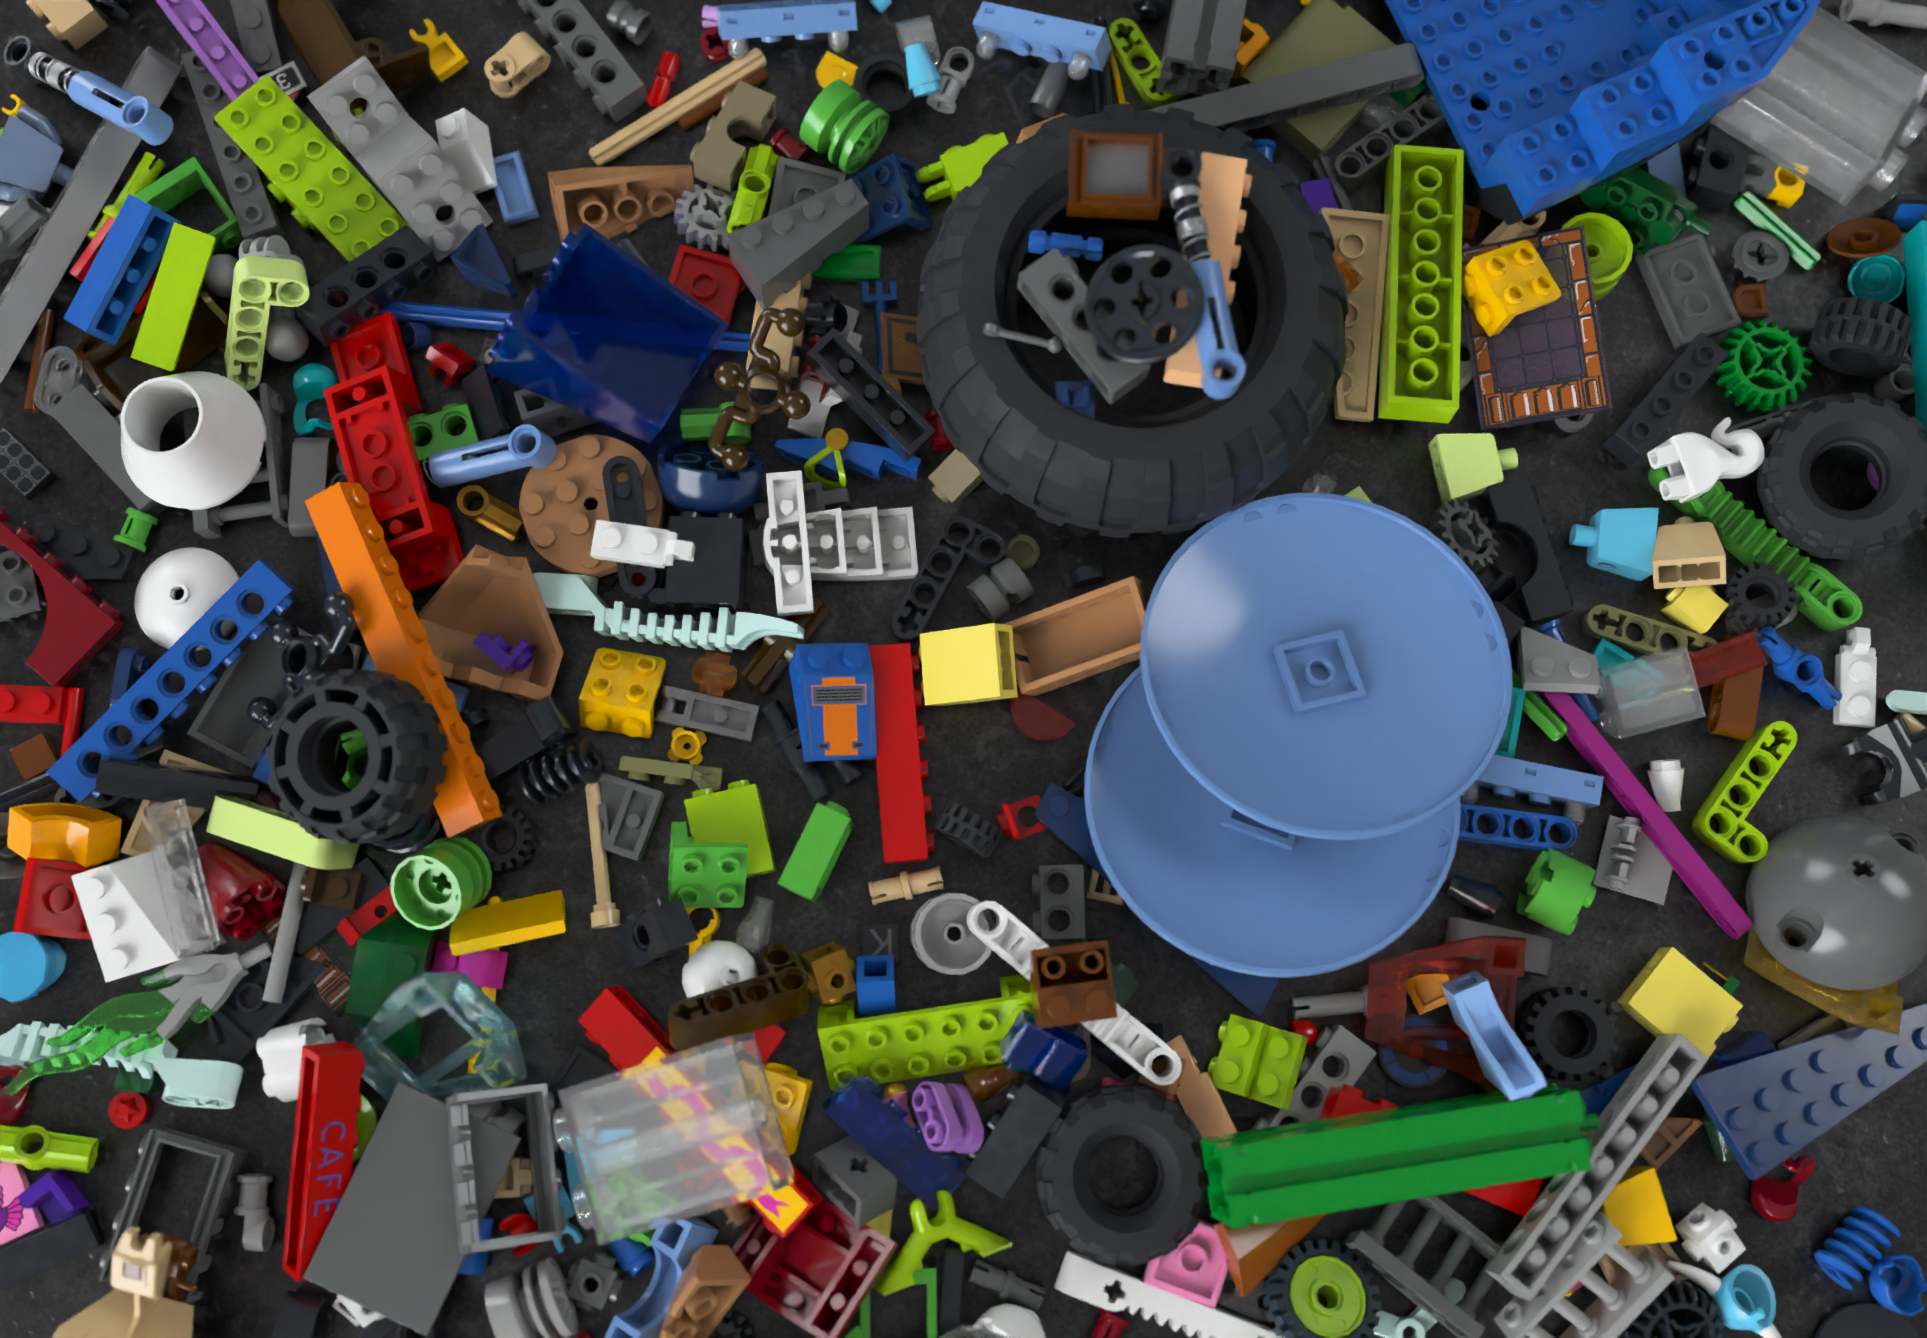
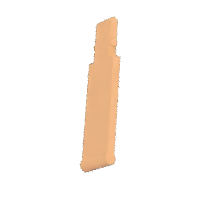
M1179 1035L1167 1042L1166 1044L1180 1058L1186 1059L1179 1081L1180 1086L1177 1087L1176 1094L1185 1113L1193 1121L1202 1138L1222 1137L1224 1134L1237 1133L1209 1073H1200L1196 1065L1197 1061L1191 1055L1184 1038Z

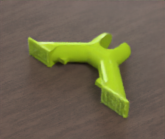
M938 1190L937 1201L939 1210L932 1220H927L924 1205L919 1198L912 1202L910 1214L914 1230L881 1283L874 1285V1288L886 1297L887 1294L890 1295L892 1292L895 1293L905 1287L908 1288L910 1285L913 1286L915 1284L913 1274L915 1271L923 1268L922 1259L932 1243L949 1238L960 1243L963 1252L972 1249L984 1258L987 1255L989 1256L1008 1247L1010 1248L1012 1242L1003 1236H999L957 1217L950 1193Z

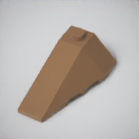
M691 165L592 167L548 172L552 207L562 245L575 246L577 250L600 247L608 243V239L625 231L629 233L637 229V225L655 216L660 218L676 209V200L682 199L684 190L694 193Z
M702 1245L693 1253L690 1263L680 1276L657 1338H708L752 1279L729 1245Z

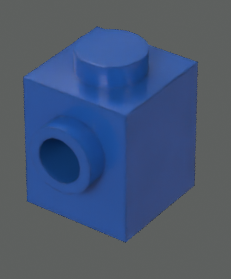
M894 954L857 956L859 1014L896 1013Z

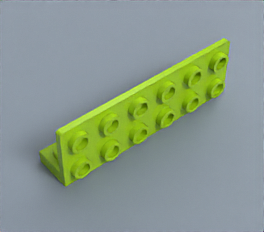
M1022 974L1000 977L1002 997L860 1019H857L855 999L834 1004L818 1005L817 1030L830 1090H842L849 1084L855 1088L1048 1058L1045 1029L1035 1025L1030 981Z

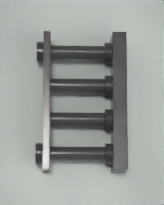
M267 383L259 384L260 400H254L263 415L267 437L263 447L266 448L267 467H260L250 483L269 481L271 500L222 508L220 505L208 509L192 510L194 531L206 539L220 538V526L224 525L225 521L272 515L273 520L284 528L289 527V494L280 414H284V403L281 395ZM199 408L183 410L185 441L192 436L197 427Z
M1436 1195L1412 1199L1428 1212L1400 1255L1395 1254L1393 1256L1383 1248L1385 1244L1383 1238L1408 1200L1387 1203L1370 1231L1349 1232L1341 1244L1345 1248L1349 1247L1355 1251L1354 1255L1357 1258L1361 1257L1367 1266L1458 1338H1480L1485 1328L1475 1321L1477 1317L1475 1311L1495 1280L1485 1269L1504 1243L1500 1241L1494 1242ZM1439 1222H1442L1458 1236L1431 1279L1426 1278L1424 1280L1414 1272L1415 1266L1413 1263ZM1472 1246L1485 1256L1488 1261L1462 1303H1456L1455 1305L1444 1296L1446 1293L1444 1287L1469 1247Z

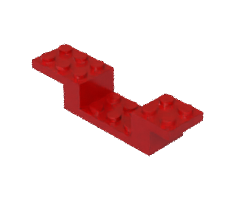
M388 311L369 321L363 322L351 330L346 337L330 344L340 383L324 389L323 392L347 480L350 483H360L367 492L370 499L369 505L376 521L384 531V540L390 554L397 561L398 572L402 582L412 596L444 584L464 560L450 508L430 501L407 420L408 416L421 412L422 407L396 315Z

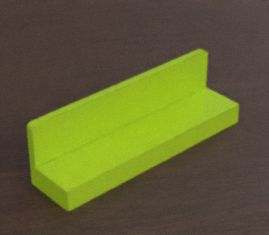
M175 222L173 223L131 358L168 371L175 370L216 243L214 236Z

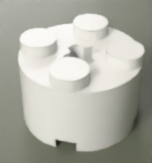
M315 1017L273 1028L264 1037L258 1038L256 1049L263 1061L265 1072L263 1089L268 1097L276 1096L283 1102L297 1100L302 1046L336 1042L333 1033L326 1035L321 1026L327 1025L324 1020Z

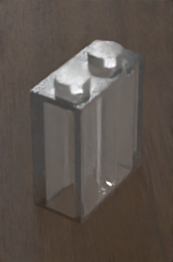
M1675 646L1598 667L1600 687L1598 693L1594 694V696L1600 698L1603 712H1600L1601 725L1604 731L1610 734L1611 738L1622 739L1706 716L1687 646Z

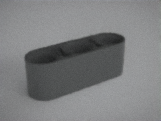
M296 437L294 439L288 510V526L292 537H316L315 532L317 530L305 501L329 488L332 478L337 474L336 455L338 451L333 437Z
M1449 917L1442 954L1526 974L1547 977L1554 940L1467 919Z

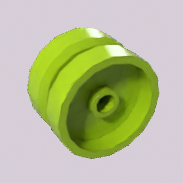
M1589 212L1573 217L1563 225L1561 230L1576 227L1582 228L1589 272L1587 275H1589L1592 291L1591 298H1593V301H1597L1609 294L1624 274L1632 260L1633 244L1628 231L1619 221L1606 214ZM1564 244V251L1567 255L1566 245ZM1562 245L1551 247L1545 256V260L1561 257L1563 255ZM1567 258V259H1566V264H1567V271H1568L1569 283L1572 285L1571 282H1573V281H1571L1570 270H1569V264H1568V258ZM1557 259L1544 262L1557 286H1566L1567 278L1564 260ZM1567 288L1560 289L1561 297L1570 301L1569 290ZM1571 288L1572 302H1574L1573 290Z

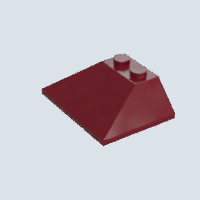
M826 1199L819 1204L796 1231L784 1238L780 1234L772 1233L762 1221L763 1216L757 1211L731 1249L752 1278L744 1289L815 1338H840L898 1245L866 1224L858 1227L839 1207Z

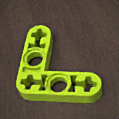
M1120 18L1114 21L1110 26L1108 36L1115 56L1144 102L1153 108H1157L1181 98V96L1163 93L1162 96L1158 92L1151 93L1153 85L1157 87L1161 66L1159 58L1133 20ZM1119 31L1124 35L1130 33L1129 44L1132 48L1128 51L1129 45L1123 37L1117 39ZM1138 56L1145 57L1149 61L1150 66L1147 69L1138 70L1134 68L1131 61Z

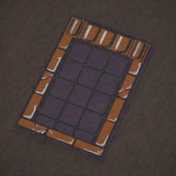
M1584 225L1462 249L1463 270L1475 256L1521 240H1528L1533 244L1561 291V296L1555 302L1516 315L1500 334L1488 337L1482 325L1477 321L1476 315L1465 296L1461 294L1481 432L1612 410Z

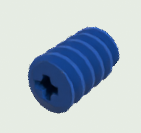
M1855 1206L1852 1209L1853 1217L1848 1216L1843 1219L1844 1228L1838 1227L1833 1231L1835 1240L1826 1239L1824 1241L1825 1250L1819 1249L1814 1253L1817 1264L1829 1278L1850 1291H1853V1288L1847 1281L1849 1277L1858 1282L1863 1280V1277L1856 1269L1858 1266L1868 1271L1873 1269L1866 1257L1869 1255L1878 1260L1882 1258V1254L1875 1246L1879 1244L1887 1249L1892 1247L1891 1242L1885 1235L1889 1233L1897 1238L1902 1235L1899 1229L1886 1217L1871 1208L1868 1209L1863 1206Z

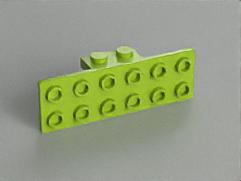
M264 76L215 115L216 123L264 172L269 183L266 189L280 204L285 200L293 209L290 212L291 216L303 229L309 226L316 234L321 233L348 262H351L406 225L413 231L410 225L270 76Z

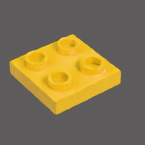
M745 1058L740 1061L731 1100L781 1153L790 1156L796 1152L813 1081L797 1076V1071L790 1066L779 1063L762 1064Z

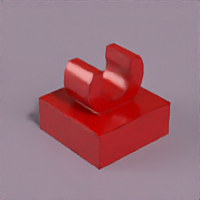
M450 342L431 345L425 356L426 359L432 362L429 367L430 376L439 375L441 370L446 372V379L443 383L445 386L454 385L458 381L459 375L471 372L476 362L474 358Z

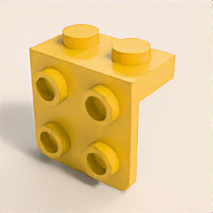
M1521 240L1475 256L1462 270L1461 294L1465 296L1476 315L1477 321L1482 325L1488 337L1500 334L1516 315L1555 302L1561 296L1559 287L1533 244L1528 240Z
M605 647L597 649L579 696L581 727L590 728L595 731H607L630 737L651 739L654 731V703L666 670V660L662 657Z

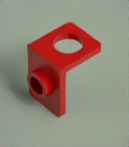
M1039 795L1031 796L1010 805L1007 802L1001 804L1000 810L1002 814L997 815V820L1004 836L1010 834L1012 841L1015 842L1047 830L1040 821L1035 826L1029 828L1022 826L1018 821V813L1022 808L1033 807L1037 809L1041 801Z

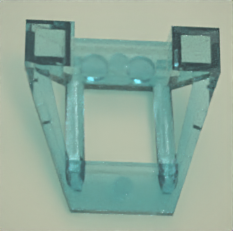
M425 972L398 986L351 1044L363 1051L365 1070L361 1077L388 1103L398 1082L423 1093L427 1092L435 1098V1096L455 1095L477 1090L508 1088L524 1080L527 1075L514 1023L464 973ZM406 1003L408 1004L405 1008L400 1010ZM443 1007L473 1039L417 1077L382 1041L416 1017H423ZM480 1052L473 1066L477 1073L437 1082Z

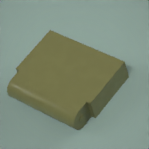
M1311 0L1236 78L1235 82L1238 87L1396 45L1349 5L1342 9L1333 0ZM1379 97L1268 126L1312 162L1325 155Z

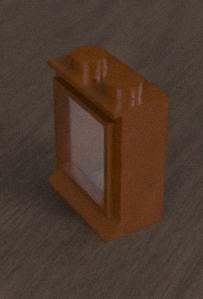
M1071 127L1068 152L1070 153L1068 169L1069 198L1066 217L1157 220L1160 208L1167 207L1168 196L1162 191L1159 184L1163 160L1169 152V147H1163V133H1159V135L1081 132Z

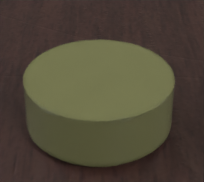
M1016 535L1007 542L1005 557H1010L1022 572L1028 571L1037 564L1040 548L1037 541L1031 536Z

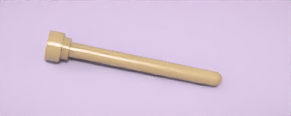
M596 782L592 785L587 784L585 787L597 902L596 905H593L594 912L590 913L591 927L593 929L621 925L620 910L616 909L615 903H611L607 853L603 848L602 838L604 825L600 818L599 804H601L600 785Z

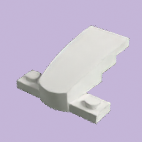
M802 470L766 473L769 518H767L763 533L762 555L765 566L771 575L774 576L778 616L814 613L812 580L879 581L915 578L918 573V561L912 507L877 510V507L847 511L836 508L806 513Z

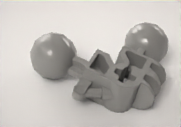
M272 235L269 238L258 237L255 240L245 239L239 246V259L245 256L290 259L298 261L304 267L301 258L290 253L287 242L279 235ZM216 254L211 257L203 280L204 287L211 294L219 298H231L234 267L238 259L229 254ZM270 305L273 306L274 320L267 326L266 350L280 361L290 362L303 357L308 349L310 338L307 329L295 319L294 307Z

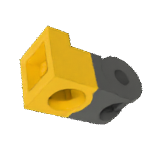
M1758 155L1746 156L1738 192L1743 193L1746 190H1750L1755 195L1758 194L1761 197L1777 200L1776 205L1790 208L1803 194L1809 166Z

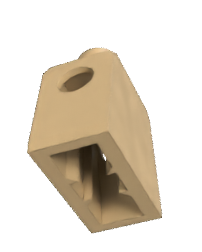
M1680 517L1674 522V525H1663L1658 528L1652 556L1654 589L1727 584L1726 555L1713 523H1696L1691 517Z

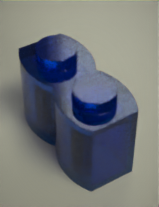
M1022 1010L999 1044L1001 1057L1008 1068L1018 1073L1024 1071L1034 1074L1035 1079L1041 1085L1050 1089L1056 1087L1066 1090L1089 1056L1086 1042L1083 1039L1058 1026L1047 1028L1036 1026L1034 1013L1027 1010Z

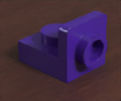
M482 632L473 641L498 666L511 674L526 669L533 661L534 656L532 654L537 649L532 643L523 640L510 653L513 646L498 633L493 637Z

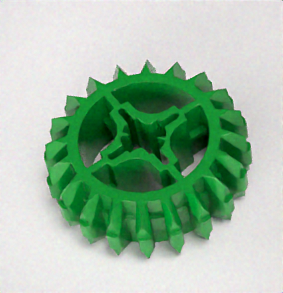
M1763 319L1757 320L1753 324L1749 321L1743 323L1739 328L1731 330L1727 334V338H1724L1719 343V347L1726 351L1728 356L1713 372L1722 376L1717 380L1716 385H1725L1727 388L1723 397L1733 395L1736 397L1734 406H1740L1745 402L1747 412L1758 408L1761 414L1767 413L1771 409L1774 410L1777 407H1785V404L1794 402L1798 395L1806 389L1807 385L1804 382L1809 380L1812 375L1806 368L1811 365L1813 360L1803 357L1809 347H1799L1798 345L1801 335L1792 338L1789 335L1790 326L1779 330L1777 320L1771 321L1768 325H1766ZM1766 360L1769 361V363L1766 366H1764V368H1762L1758 372H1755V369L1758 368L1760 364H1763Z

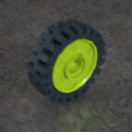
M1318 1239L1313 1242L1310 1240L1292 1248L1269 1272L1268 1276L1270 1278L1264 1284V1291H1267L1268 1294L1263 1297L1264 1306H1268L1270 1309L1266 1316L1268 1322H1275L1277 1327L1273 1331L1276 1336L1283 1335L1284 1338H1371L1374 1334L1372 1329L1379 1323L1380 1317L1376 1316V1313L1381 1310V1301L1375 1300V1297L1380 1294L1378 1285L1372 1286L1370 1282L1375 1278L1371 1270L1365 1272L1362 1268L1366 1262L1361 1257L1354 1259L1352 1256L1355 1251L1349 1247L1340 1249L1341 1243L1335 1241L1326 1243L1325 1239ZM1317 1292H1320L1326 1298L1327 1308L1318 1302Z

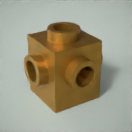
M834 941L800 954L803 967L809 976V995H813L822 1003L834 1004L844 1000L848 993L857 990L854 977L857 976L855 963L851 956H847L845 948Z

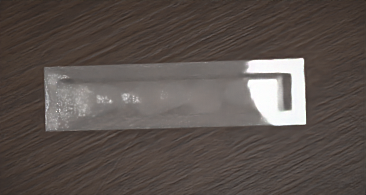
M185 798L146 806L142 820L177 959L216 950L221 939Z

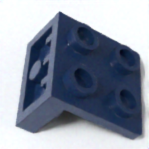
M893 153L845 178V181L849 179L854 181L869 203V230L854 240L855 243L863 244L901 224H906L920 231L932 226L922 184L915 175L918 172L916 163Z

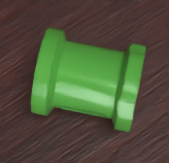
M129 507L125 512L128 516L119 535L114 536L113 540L134 547L140 552H145L147 548L144 545L152 526L157 525L159 519Z

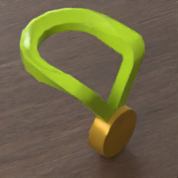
M834 428L826 434L827 447L804 464V472L807 478L812 482L822 481L823 488L829 490L844 488L847 484L840 452L847 448L849 438L845 430ZM832 452L836 461L839 482L826 480L814 471L815 465Z

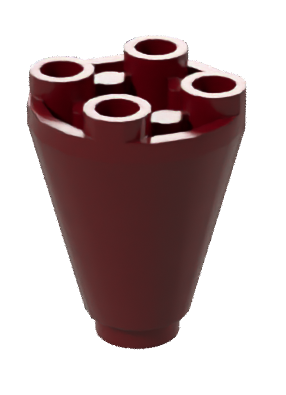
M219 841L206 842L197 849L194 859L197 862L199 861L200 873L202 872L200 878L203 876L204 881L203 889L206 887L208 903H210L214 921L222 933L227 936H234L238 941H245L250 939L259 928L265 926L270 920L282 916L287 892L281 880Z

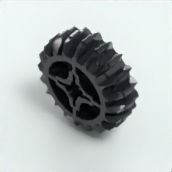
M1673 1280L1642 1310L1619 1338H1724L1721 1330L1718 1329L1723 1324V1321L1717 1314L1718 1309L1716 1305L1707 1298V1294L1701 1289L1695 1288L1689 1282L1683 1280L1680 1282Z

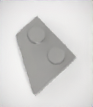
M1522 627L1519 630L1522 690L1598 693L1600 680L1597 656L1528 627Z

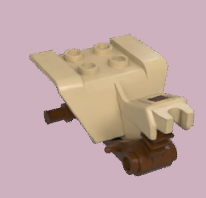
M131 1226L124 1232L123 1237L112 1254L111 1285L116 1289L58 1326L52 1338H192L194 1306L182 1303L184 1290L194 1292L197 1289L196 1284L186 1280L188 1271L192 1269L197 1260L198 1247L193 1246L191 1241L156 1231L151 1234L144 1233L138 1239L140 1228Z

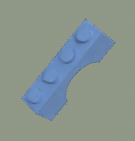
M666 1208L649 1243L654 1249L656 1256L652 1280L644 1294L632 1307L614 1316L604 1338H657L682 1272L690 1263L691 1257L702 1245L713 1244L719 1230L693 1214Z

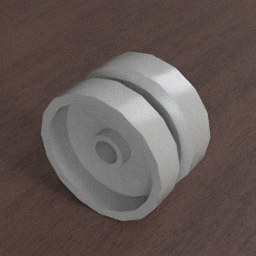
M964 893L940 894L928 899L916 911L910 925V942L916 956L926 967L947 975H963L979 968L987 960L992 949L976 937L967 924V914L974 904L980 902L978 899ZM984 909L978 915V924L985 931L995 926L988 909ZM950 927H957L959 929V933L955 934L958 940L952 941L948 938L947 931Z

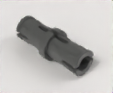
M978 1258L974 1260L969 1271L971 1275H968L967 1282L974 1283L996 1293L997 1298L1005 1301L1007 1298L1032 1309V1311H1038L1044 1298L1041 1295L1045 1294V1288L1016 1277V1273L1010 1269L1005 1272L980 1261Z

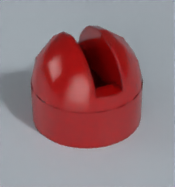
M1305 1019L1289 1021V1032L1308 1038L1306 1048H1309L1316 1042L1318 1030L1315 1024Z

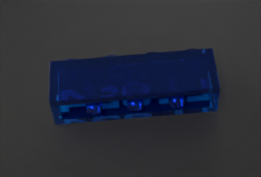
M852 1071L822 1104L824 1112L936 1212L939 1209L937 1191L944 1190L951 1195L966 1178L959 1169L963 1164L962 1161L952 1152L931 1150L926 1143L920 1124L914 1128L904 1119L908 1112L892 1098L888 1103L877 1094L881 1088L864 1073L859 1078Z

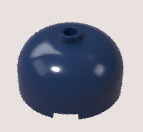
M683 441L665 445L658 450L656 479L663 498L680 512H698L701 514V517H716L717 513L723 512L739 515L748 510L760 496L764 480L765 459H755L756 452L746 448L750 457L748 465L738 472L729 471L724 467L722 461L717 460V457L709 450V441H706V445H693L689 448H685L686 443Z

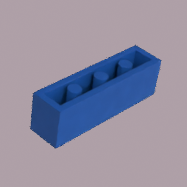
M129 194L64 319L86 333L116 345L164 254L173 223L180 224L181 221Z

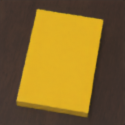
M562 889L468 910L451 922L450 948L452 956L565 933V902Z

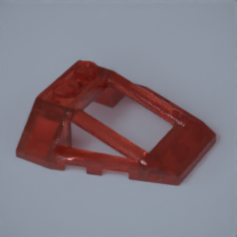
M1502 936L1473 937L1370 963L1365 1039L1406 1055L1417 1056L1431 1062L1436 1067L1444 1070L1447 1068L1460 1073L1464 1078L1472 1081L1491 1083L1483 1075L1475 1051V1059L1415 1042L1470 1038L1458 1025L1404 1026L1408 975L1466 974L1476 970L1488 980L1496 1002L1514 1032L1518 976H1524L1526 939ZM1480 954L1479 959H1450Z

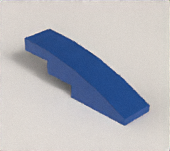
M821 438L777 440L775 444L778 457L802 466L810 458L827 447L826 440ZM849 440L847 448L840 452L845 473L848 468L879 481L884 469L914 480H918L922 470V458L913 456L905 463L892 449ZM832 452L815 465L814 470L839 480L836 461Z

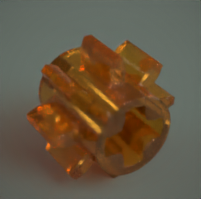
M706 652L705 658L700 657L697 659L692 669V679L695 683L701 684L698 690L699 693L722 697L724 690L729 691L733 688L737 679V670L734 665L729 664L731 656L718 652Z

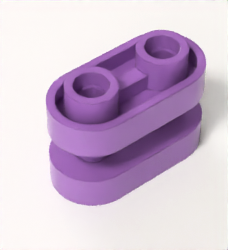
M921 1082L913 1093L912 1105L928 1147L933 1151L951 1152L953 1150L957 1153L967 1154L977 1152L983 1142L984 1128L968 1088L961 1084L947 1083L943 1085L940 1082Z

